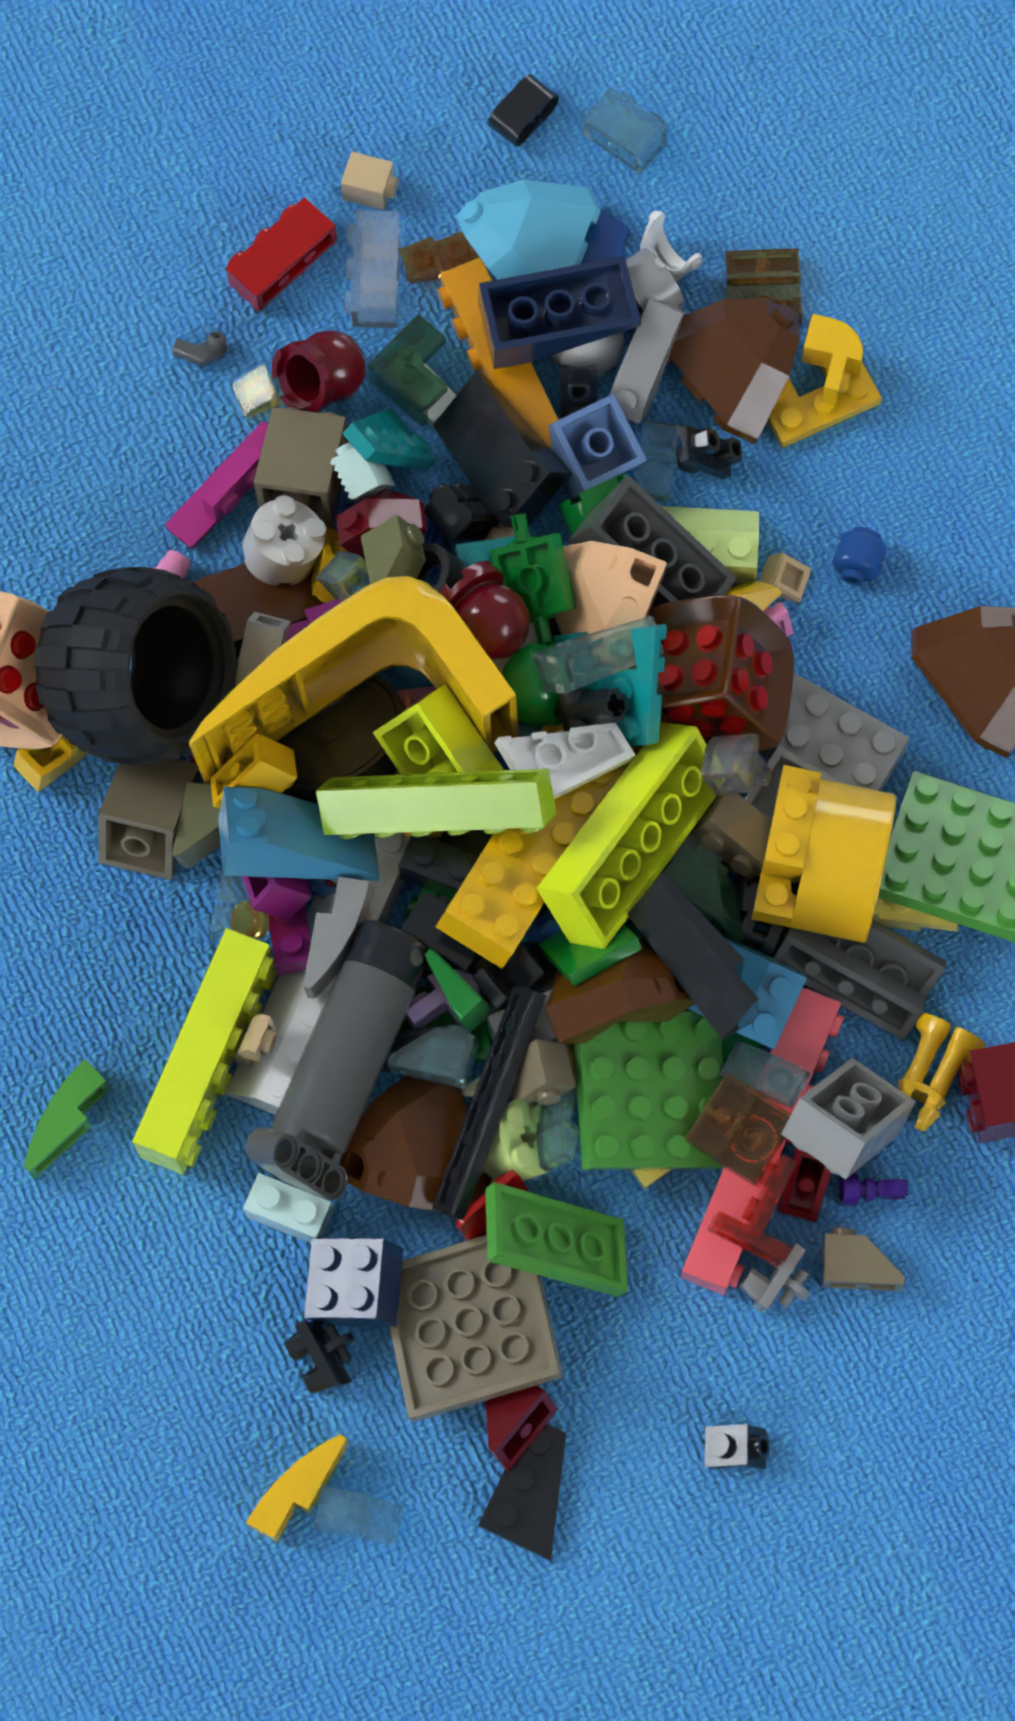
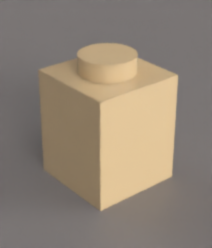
M351 151L341 181L343 200L385 210L388 198L394 199L399 183V178L394 177L393 162Z

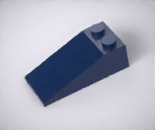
M625 256L479 283L478 305L494 369L530 363L641 326Z

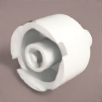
M282 495L275 500L265 503L253 516L242 542V549L245 555L244 562L248 570L257 579L269 585L279 586V583H291V585L302 582L310 574L323 548L326 532L325 523L319 519L313 510L298 501H294L289 496Z

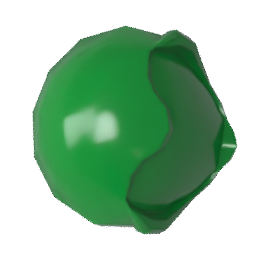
M530 643L512 655L503 668L502 676L516 694L518 720L534 728L548 725L559 726L562 722L557 694L573 691L565 667L559 659L558 645L556 643H550L549 645Z

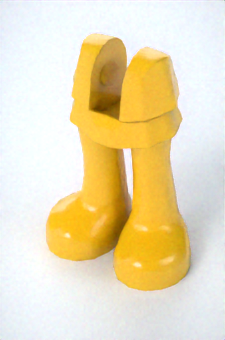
M923 1012L915 1023L916 1028L921 1034L919 1046L903 1079L898 1080V1089L910 1098L912 1097L924 1103L914 1126L915 1129L920 1131H926L940 1116L939 1110L946 1104L944 1099L948 1089L969 1051L985 1048L987 1045L982 1039L967 1030L955 1027L945 1054L930 1085L923 1084L937 1051L952 1027L946 1020Z

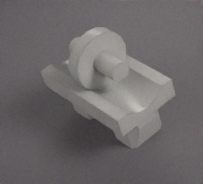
M774 1238L767 1241L759 1257L775 1267L774 1271L767 1279L752 1268L738 1286L749 1298L754 1300L751 1305L759 1312H762L763 1309L768 1310L781 1288L784 1292L779 1298L778 1303L788 1308L794 1297L806 1301L810 1293L802 1285L808 1277V1273L799 1268L792 1279L789 1278L806 1249L797 1243L788 1246L786 1243Z

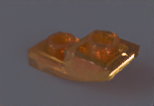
M463 231L438 241L431 236L399 249L408 280L411 284L441 279L440 273L479 258V255L466 239Z

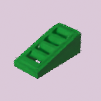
M429 949L425 953L427 962L457 1019L469 1031H473L492 1012L491 1007L434 949Z

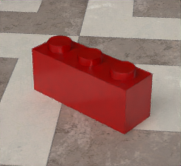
M305 197L296 205H289L282 212L280 219L271 228L266 227L261 230L255 237L254 243L244 252L236 253L230 259L226 268L229 285L260 312L337 242L335 224Z

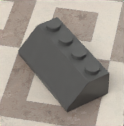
M629 475L585 517L569 539L571 544L596 541L629 547L667 562L662 582L651 608L679 600L725 595L737 578Z

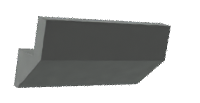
M872 920L870 932L865 943L787 927L772 958L803 971L807 977L804 985L826 997L841 1002L843 1007L902 1040L906 1038L923 1013L926 996L945 970L947 963L944 959L875 920Z

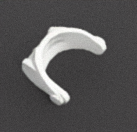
M656 210L648 217L649 222L642 237L640 250L646 248L653 252L658 258L652 262L658 269L666 266L677 282L692 269H697L702 264L703 257L700 253H696L687 262L680 258L666 238L663 228L665 214L662 211Z

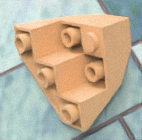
M596 541L563 546L576 609L560 612L554 616L561 634L588 631L594 671L627 669L634 648L631 628L643 626L662 582L667 562L633 548Z

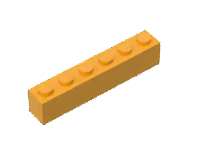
M479 257L440 273L441 288L437 289L440 302L445 310L451 308L455 317L452 320L454 331L458 339H465L470 350H467L466 354L473 371L481 370L551 448L549 425L558 421V418L532 363L499 369L493 368L478 305L479 283L492 281L483 261Z

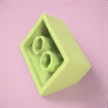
M662 506L737 577L733 583L756 580L759 545L758 511Z

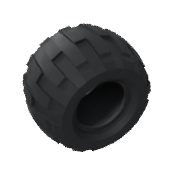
M149 567L115 568L93 574V578L79 581L76 585L70 586L58 596L55 608L47 612L40 627L41 634L38 646L35 647L34 666H36L37 679L35 686L39 702L44 705L48 713L49 723L58 734H62L65 739L69 740L70 744L79 747V750L111 763L147 766L177 759L191 753L189 740L201 722L236 686V647H234L231 634L232 628L225 612L219 611L215 598L204 588H200L194 582L182 579L181 576L162 569ZM132 654V672L130 676V660Z

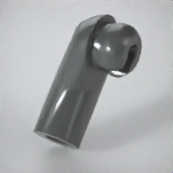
M217 331L211 332L207 337V341L199 345L178 338L173 346L172 355L203 366L224 356L228 348L226 345L227 339L223 333Z

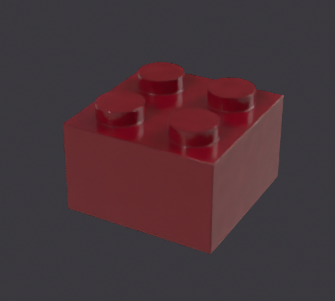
M1015 1042L970 1050L964 1064H961L962 1072L957 1073L960 1093L962 1096L968 1095L970 1110L966 1111L970 1133L977 1134L979 1143L1015 1137Z

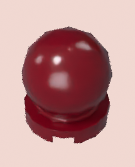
M337 330L319 331L306 340L293 341L285 347L278 349L272 360L271 375L272 379L278 378L284 395L279 397L287 407H295L302 411L318 413L327 408L331 403L345 401L359 390L366 375L365 354L353 337Z
M487 560L476 562L460 571L465 577L458 581L451 589L445 584L439 593L452 605L490 659L507 658L525 643L529 635L530 613L522 596L510 587L503 585V574L498 568L494 567Z

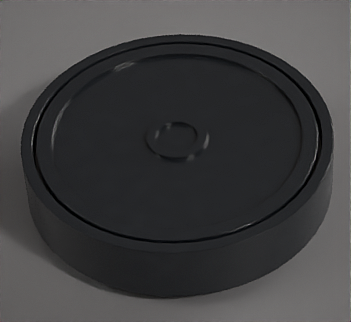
M378 675L372 676L277 741L294 750L297 779L290 788L285 789L281 794L318 804L316 790L330 777L393 775L397 771V768L372 733L405 710L399 695L388 681Z

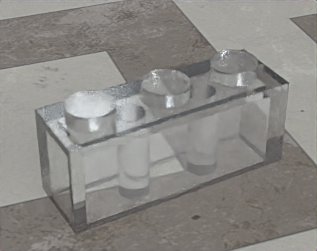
M355 211V224H348V246H354L353 258H347L346 279L352 280V291H345V313H351L353 327L397 328L401 237L399 211Z

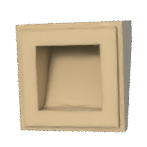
M782 552L770 555L767 558L759 581L779 587L782 592L779 596L780 598L799 603L812 569Z

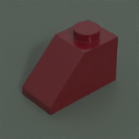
M796 1147L778 1212L816 1222L831 1172L822 1162Z
M537 1385L486 1400L488 1449L506 1471L511 1469L558 1410L546 1391Z

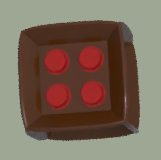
M734 595L704 596L664 603L650 608L643 626L666 624L667 627L666 639L660 640L659 656L665 657L664 672L658 673L657 693L662 694L660 723L696 726L714 758L760 752L778 745L782 740L788 721L794 676L792 645L782 629L754 603ZM634 648L630 668H637Z

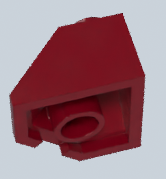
M385 488L336 516L339 545L366 564L361 535L396 514L408 523L415 524L422 534H425L427 526L424 503L414 497Z

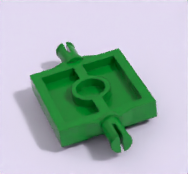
M526 513L510 517L515 539L506 546L490 550L492 563L503 574V585L510 587L522 596L530 613V623L534 624L537 643H551L553 640L548 619L553 618L560 612L576 609L561 534L555 533L542 537L530 536Z

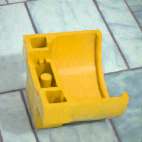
M783 765L751 919L865 943L870 932L887 858L895 814L896 795L821 779V772ZM800 879L797 896H795L791 892V882L796 883Z

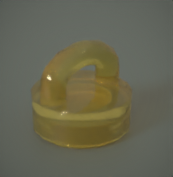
M243 901L232 912V929L254 939L264 938L269 928V916L266 913L253 910L250 901Z

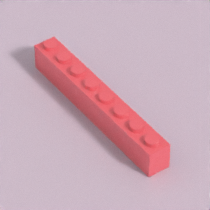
M804 987L802 988L776 1047L770 1052L753 1094L755 1097L790 1118L799 1098L815 1087L810 1085L814 1072L822 1073L830 1054V1051L824 1049L829 1036L837 1037L844 1020V1016L838 1014L841 1002ZM745 1117L743 1120L759 1119L766 1122L772 1128L775 1134V1147L771 1154L760 1161H748L740 1157L733 1146L732 1150L738 1158L748 1163H760L767 1160L771 1155L773 1157L755 1185L724 1166L681 1272L680 1278L725 1296L728 1286L737 1287L744 1266L737 1263L743 1249L751 1252L759 1230L752 1228L757 1214L765 1216L773 1197L772 1193L767 1192L768 1186L772 1178L779 1180L788 1159L781 1156L786 1142L793 1144L792 1141L784 1137L776 1149L777 1134L775 1129L768 1121L759 1117Z

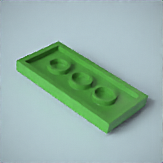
M496 1182L485 1188L487 1255L489 1262L620 1297L628 1292L623 1219Z

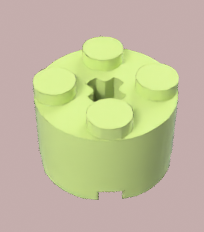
M520 1100L507 1103L481 1174L486 1172L494 1180L499 1175L514 1170L524 1182L547 1173L554 1164L559 1163L562 1151L558 1145V1136L552 1122L550 1108L547 1105Z

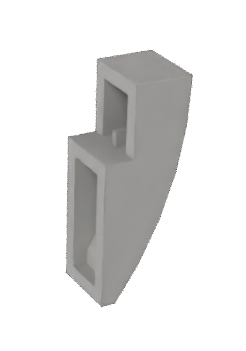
M338 877L332 914L316 912L303 985L308 998L316 999L339 972L359 924L365 921L368 916L373 895L369 881Z

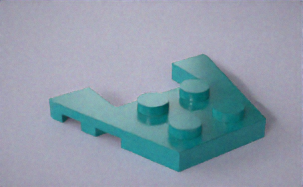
M666 624L631 628L637 668L594 671L588 631L554 636V641L558 645V652L573 690L592 688V691L606 688H619L622 694L627 695L630 709L626 712L624 721L616 722L628 744L630 746H640L658 743L662 694L657 693L658 673L664 672L665 657L659 656L660 640L666 639L667 635Z

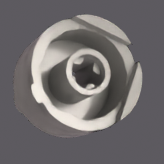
M646 248L641 249L626 260L640 320L649 299L683 311L685 307L680 306V304L684 302V298L677 282L666 266L662 269L657 268L652 261L658 257Z

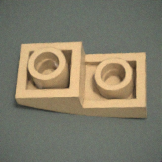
M262 1014L252 1018L235 1056L237 1063L251 1068L254 1061L261 1063L264 1054L271 1053L275 1046L278 1032L275 1031L276 1027L270 1016Z

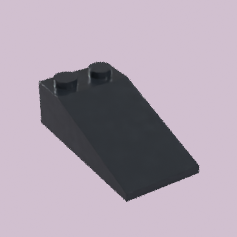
M477 370L433 424L481 501L504 527H513L510 517L526 513L529 527L573 474L481 370Z

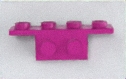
M262 421L166 522V529L188 548L194 549L226 514L235 509L247 491L254 487L253 482L268 427L265 421Z

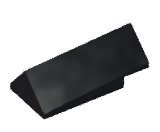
M662 873L627 915L719 1037L724 1039L751 1024L756 1019L759 998L741 979L744 958L677 886Z

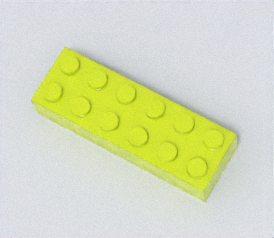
M660 723L659 742L643 745L536 888L569 943L605 949L629 917L627 915L654 883L727 783L696 726Z
M228 928L225 929L132 1140L140 1158L184 1175L187 1166L193 1167L201 1151V1145L197 1143L203 1130L209 1131L213 1125L217 1113L213 1106L218 1095L224 1096L229 1088L232 1074L228 1072L252 1018L261 1014L263 1004L259 1003L263 991L264 989L270 991L277 976L276 968H274L275 959H273L269 944Z

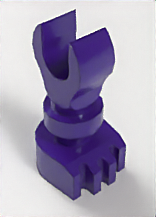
M852 1174L847 1179L841 1176L838 1178L839 1206H856L859 1203L860 1197H863L864 1201H873L874 1197L887 1200L906 1199L905 1196H909L908 1180L891 1179L874 1182L873 1178H864L863 1182H860L858 1174Z

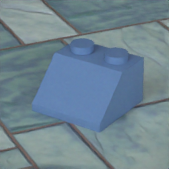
M614 393L549 425L551 448L573 473L563 484L570 500L577 497L579 493L611 478L618 477L647 461Z

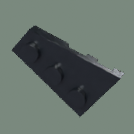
M548 1424L545 1425L509 1471L504 1470L478 1524L479 1528L551 1562L566 1433Z

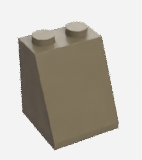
M272 407L253 482L258 508L279 496H289L294 501H298L313 510L327 528L335 529L342 479L337 478L339 472L334 471L335 465L330 463L332 458L338 456L335 450L348 443V440L342 434L347 429L346 417L332 412L314 413L302 411L295 407Z
M173 759L147 766L119 763L99 811L98 863L169 880L173 879L178 863L172 855L187 782L199 783L197 763L184 759Z

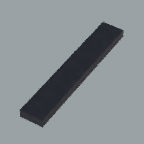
M517 985L513 987L433 1203V1210L463 1220L544 1004L545 994Z

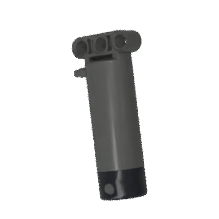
M365 920L359 924L274 1116L272 1128H256L247 1139L246 1153L252 1162L287 1184L318 1197L336 1200L343 1195L347 1186V1173L338 1163L350 1144L428 965L425 953L430 947L414 935L387 923Z

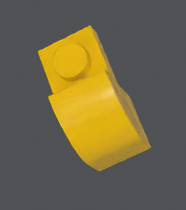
M812 314L803 348L802 362L829 368L822 402L836 405L839 392L847 393L851 374L858 376L860 374L863 357L862 343L857 333L848 324L834 318Z

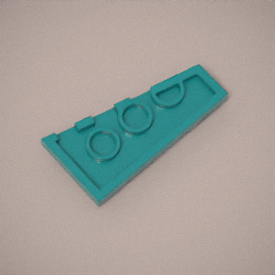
M392 408L352 422L342 433L365 461L427 471L436 462L428 452L431 449L428 442L419 434H413Z

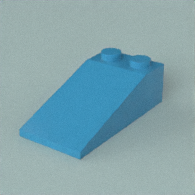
M224 787L218 817L223 876L338 880V877L379 881L380 874L374 833L361 834L351 839H341L339 835H324L318 804L264 788Z
M723 936L744 958L741 979L759 998L756 1019L736 1033L775 1049L807 977L801 970ZM695 1004L688 1008L704 1016Z

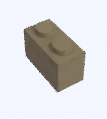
M729 787L716 796L690 833L699 839L706 849L715 852L724 859L734 872L751 880L761 873L772 821Z

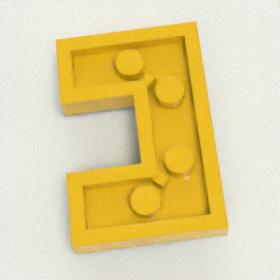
M863 362L861 363L859 376L851 374L847 393L839 392L836 405L822 402L824 386L799 397L788 377L767 420L781 448H785L881 404L882 397ZM820 367L826 378L829 368Z

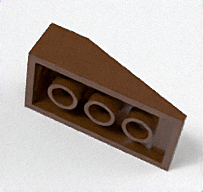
M246 564L203 577L194 582L198 587L204 588L215 598L216 606L220 612H225L232 628L231 634L234 647H236L237 657L240 655L247 620L254 611L289 620L292 624L307 620L305 615L306 609L325 603L319 600L317 596L312 595L311 579L313 569L302 582L291 585V583H279V586L266 584L257 579L248 570Z

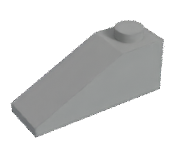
M649 299L641 317V326L637 327L610 393V395L614 393L626 419L637 424L650 413L685 313L653 299Z

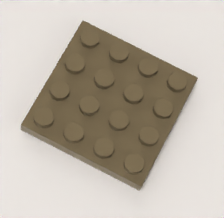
M487 1235L402 1261L397 1327H390L408 1418L411 1421H420L564 1377L541 1276L489 1262Z

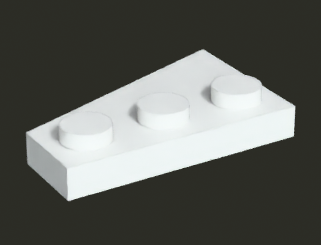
M616 722L570 728L569 731L546 734V731L531 733L530 736L517 738L503 736L498 737L495 741L496 747L510 770L549 769L554 799L631 762L635 757V753Z

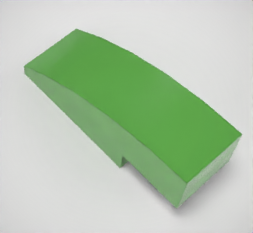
M86 1059L65 1079L51 1098L37 1124L24 1163V1168L34 1180L92 1127L84 1113L110 1090L106 1080Z

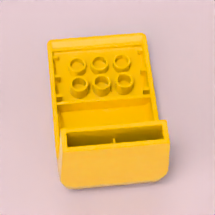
M409 576L385 577L365 586L333 607L274 650L205 717L189 740V746L204 783L211 784L210 778L256 733L277 742L379 671L392 666H406L421 672L436 689L446 684L491 752L495 753L498 750L495 745L498 737L511 736L516 738L519 736L516 694L445 597L425 581Z

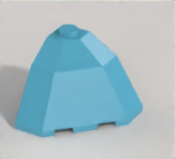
M523 179L481 192L474 200L468 202L456 215V218L466 239L490 272L499 280L581 264L588 243L584 240L590 225L597 223L601 211L587 187Z

